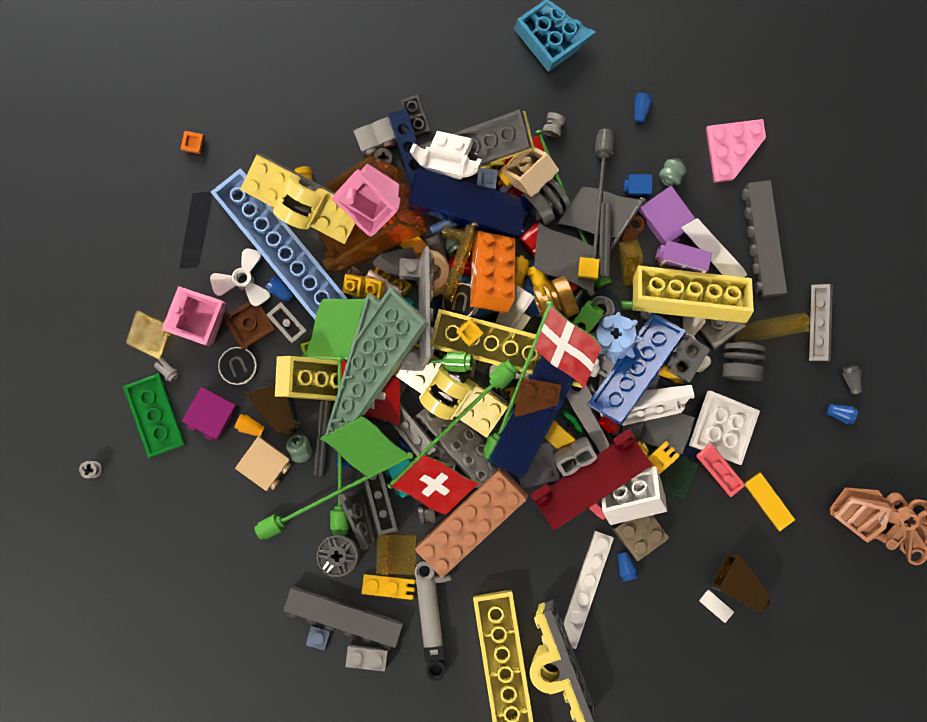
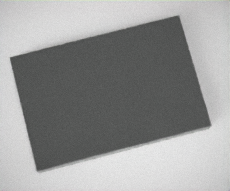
M678 413L633 423L630 430L636 441L659 447L667 441L669 445L665 450L672 446L675 449L674 453L678 452L684 455L695 418Z

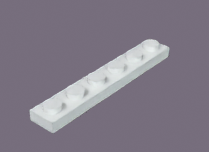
M594 531L563 622L569 641L574 649L577 648L614 537Z

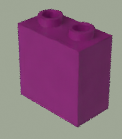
M201 387L182 421L187 423L186 427L196 432L198 429L204 432L203 436L211 441L214 438L220 440L239 406Z

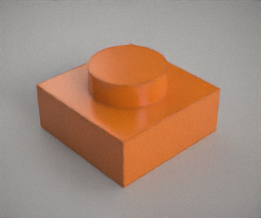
M184 131L180 149L186 152L201 154L205 136L199 133Z

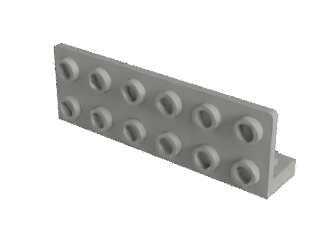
M429 247L424 248L420 259L400 258L399 279L418 280L419 314L429 323L419 337V350L411 349L400 364V370L424 371L434 354V347L430 345V339L433 338V327H430V320L433 319V308H430V302L433 299V290H430L433 273L429 272V265H432V254H429Z
M425 408L413 418L425 433L430 430L437 437L457 417L454 416L452 420L442 419ZM461 420L439 440L466 476L473 481L479 482L476 488L487 480L500 466L504 468L499 460L492 461L484 456L485 442L472 427Z

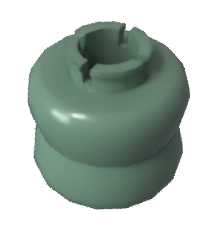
M678 158L668 159L664 164V168L660 171L659 177L662 179V183L668 187L678 186L681 184L682 177L686 174L687 168L684 166V162Z
M294 435L287 441L286 448L294 462L302 463L311 458L313 448L307 436Z

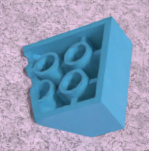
M549 0L542 1L518 18L514 27L517 34L548 72L576 53L596 33L591 28L587 29L581 25L582 22L579 20H574L565 14L564 10Z

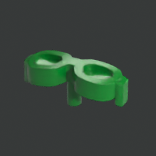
M564 409L560 413L570 420L566 424L568 427L572 424L575 426L578 435L584 431L583 424L576 417L573 410Z

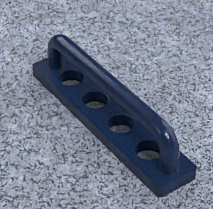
M407 110L389 113L388 118L415 203L420 204L434 199V194L426 169L419 164V169L415 170L412 161H416V159L408 150L407 143L411 145L417 144ZM402 126L408 129L407 134H403ZM418 179L424 181L425 186L423 188L420 187Z

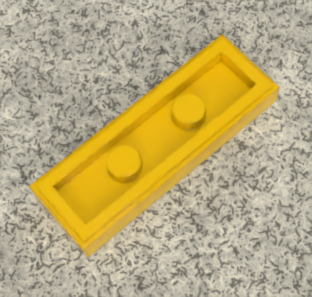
M761 473L756 474L744 483L778 531H781L795 521Z

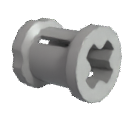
M85 461L80 465L79 472L84 478H96L101 475L102 466L97 461ZM88 467H91L93 469V472L88 470Z

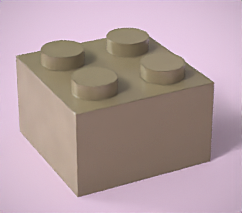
M653 515L621 522L612 527L636 561L641 560L669 539Z

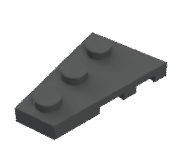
M364 489L337 495L361 550L377 546Z

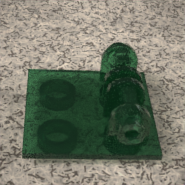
M679 456L659 474L664 491L685 500L699 464Z

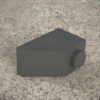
M413 247L380 254L373 261V265L398 279L400 258L417 259Z

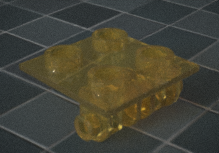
M137 310L126 344L160 359L168 335L171 336L172 333L162 330L164 323Z
M377 535L376 574L415 575L416 536Z

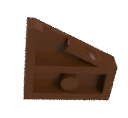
M521 377L514 416L519 417L557 406L561 384Z

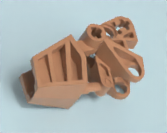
M845 487L830 507L832 516L867 543L872 539H878L890 550H894L899 545L901 551L906 554L907 560L912 565H921L927 560V501L913 500L908 505L907 501L899 493H891L887 498H884L879 490ZM922 505L923 511L915 514L913 511L914 507ZM888 522L894 523L895 525L886 535L881 533L886 529ZM920 552L921 558L919 560H911V554Z

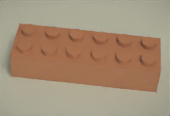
M500 466L422 539L415 548V551L443 578L527 500L528 493Z

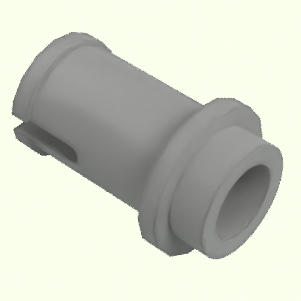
M163 358L159 359L160 364L156 362L154 367L165 377L166 381L173 382L179 376L178 370L173 369Z

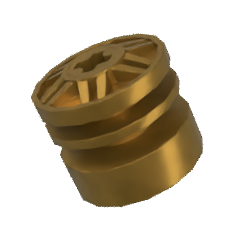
M565 276L552 280L553 290L551 291L546 284H542L543 294H541L538 287L533 288L534 300L541 317L544 316L548 301H553L554 307L559 312L563 311L567 318L579 314L576 300Z

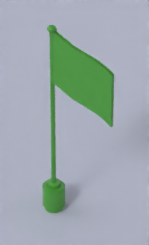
M323 299L316 313L312 339L306 354L302 355V357L338 361L336 358L340 356L344 359L342 361H347L366 299ZM448 352L443 360L430 359L429 363H441L448 372H467L473 369L474 359L473 355L468 354V352Z
M362 416L321 437L320 440L332 446L350 465L366 476L285 518L274 514L258 522V525L255 526L258 538L260 540H267L283 532L285 521L409 458L412 459L413 453H406L392 443L375 424Z

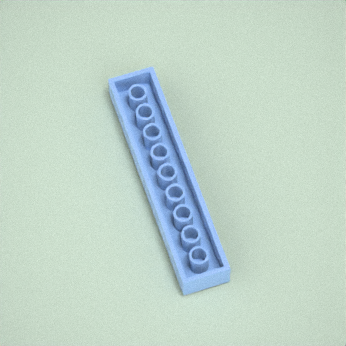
M240 168L212 190L211 193L314 319H316V313L323 299H347L288 225L274 214V208L240 190L247 176Z

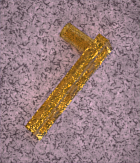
M468 224L465 230L446 225L442 229L443 237L461 241L442 292L444 301L451 303L476 237L475 227Z
M804 312L744 323L746 327L732 337V343L754 342L808 332L810 318Z

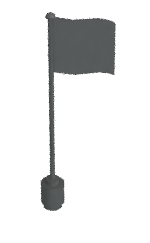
M600 129L596 135L595 154L602 158L594 247L575 237L553 231L541 223L538 224L534 267L555 278L565 276L568 282L588 291L589 296L595 294L593 291L594 279L578 278L580 257L593 259L597 257L605 161L614 154L615 135L611 129Z
M582 187L572 201L571 207L566 210L557 225L572 226L595 234L599 189ZM603 191L602 203L611 204V237L615 238L610 245V252L641 205L646 203L644 197L638 200L620 197ZM582 288L575 297L576 303L585 291Z

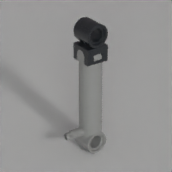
M423 560L415 568L424 658L425 662H428L426 668L427 676L433 681H438L445 676L446 665L443 661L445 660L436 583L451 581V575H445L443 578L440 575H435L434 569ZM421 566L429 567L430 574L427 576L421 575L419 568ZM439 665L442 671L434 674L431 671V667Z

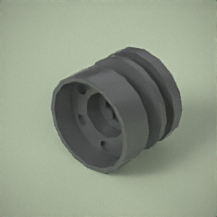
M555 179L548 181L532 197L526 193L521 194L522 200L530 213L544 226L555 219L552 210L561 215L563 209L568 210L571 207L564 189Z
M752 342L725 344V350L733 351V353H725L724 357L733 361L732 363L723 364L722 377L745 381L764 380L765 367L756 365V362L766 359L765 356L757 355V353H766L765 346Z
M347 534L332 535L326 538L317 549L316 559L318 566L323 573L331 577L347 575L357 566L360 560L358 543ZM336 551H338L339 554H342V557L339 559V561H337V558H333V554H335Z

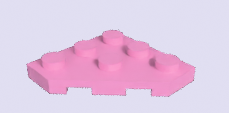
M763 119L706 127L714 183L734 180L766 138Z

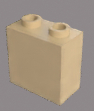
M257 437L235 469L265 491H270L271 489L274 490L279 484L281 474H286L290 469L292 459L262 437Z

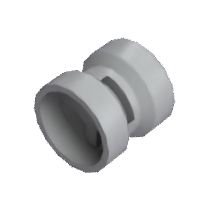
M549 112L546 118L547 124L544 125L542 132L551 137H560L562 132L561 126L564 125L566 118L560 114Z

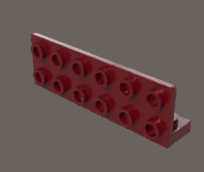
M630 429L614 438V444L599 453L593 463L580 467L575 473L563 477L550 487L545 484L530 494L553 530H557L652 466V463L634 439Z

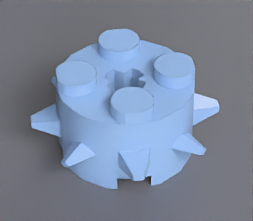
M620 312L604 319L601 318L597 332L590 334L602 346L599 354L604 353L606 357L611 358L612 363H616L617 359H622L626 355L634 358L633 349L635 343L643 341L642 337L636 335L635 326L638 321H631L629 318L621 316Z

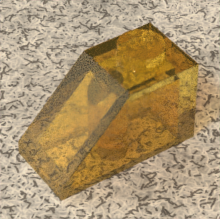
M638 240L619 242V261L624 286L633 285V276L637 267L643 266L642 250Z

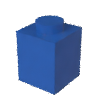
M629 174L623 184V190L627 192V197L649 198L652 194V175Z

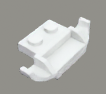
M437 131L430 147L422 149L417 144H413L410 150L412 156L427 172L456 179L474 175L482 163L481 159L472 161L468 158L469 151L473 145L471 138Z

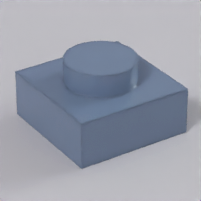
M479 168L476 188L495 191L498 170Z
M312 625L306 646L325 650L331 630Z

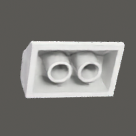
M657 467L648 468L602 499L603 514L610 525L667 512L666 497Z

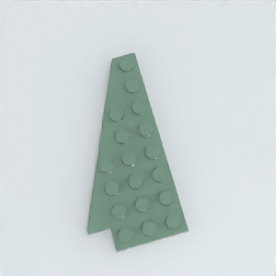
M393 288L388 289L381 301L374 294L368 293L325 435L365 415L429 324Z

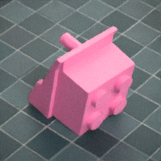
M366 164L361 171L357 169L332 196V200L354 219V223L371 238L398 211L401 198L398 197L399 184L369 164Z
M178 286L162 330L210 347L215 342L223 317L225 316L227 310L225 308L226 303Z

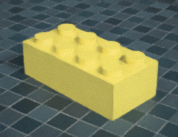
M297 356L277 357L276 397L336 400L338 393V361Z

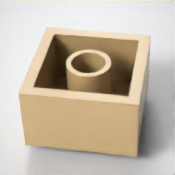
M535 148L517 155L501 171L515 188L532 197L540 191L542 186L553 179L559 169L547 153Z

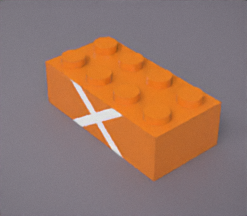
M478 231L472 244L470 307L508 313L514 302L515 238Z

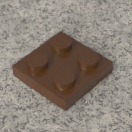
M250 301L223 317L243 351L276 331L262 307L253 306Z

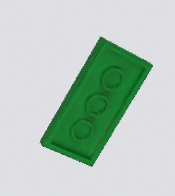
M161 373L123 386L148 458L186 445Z

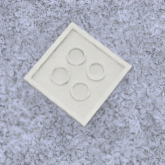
M707 391L689 446L703 450L711 443L725 460L742 465L760 411L713 391Z

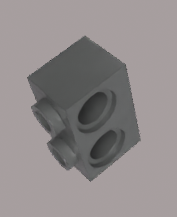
M692 337L681 340L677 347L679 349L677 355H672L667 363L669 366L667 371L686 383L692 380L710 351V348ZM690 345L696 348V354L694 356H691L688 353V347ZM679 362H683L686 365V370L683 373L677 369Z

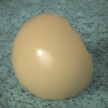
M429 249V254H432V265H429V272L433 273L430 290H433V297H436L449 285L451 269L447 259L441 253Z

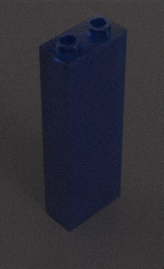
M418 167L406 209L492 234L513 237L516 240L525 231L523 221L524 217L527 218L530 207L527 206L528 199Z
M541 354L528 379L561 384L558 405L515 417V403L488 456V462L523 479L574 381V378L552 365Z

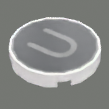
M459 283L450 287L443 298V309L468 317L475 315L479 308L470 307L471 285Z
M241 347L229 348L219 359V373L230 384H246L253 379L257 371L256 358L247 349L243 351Z

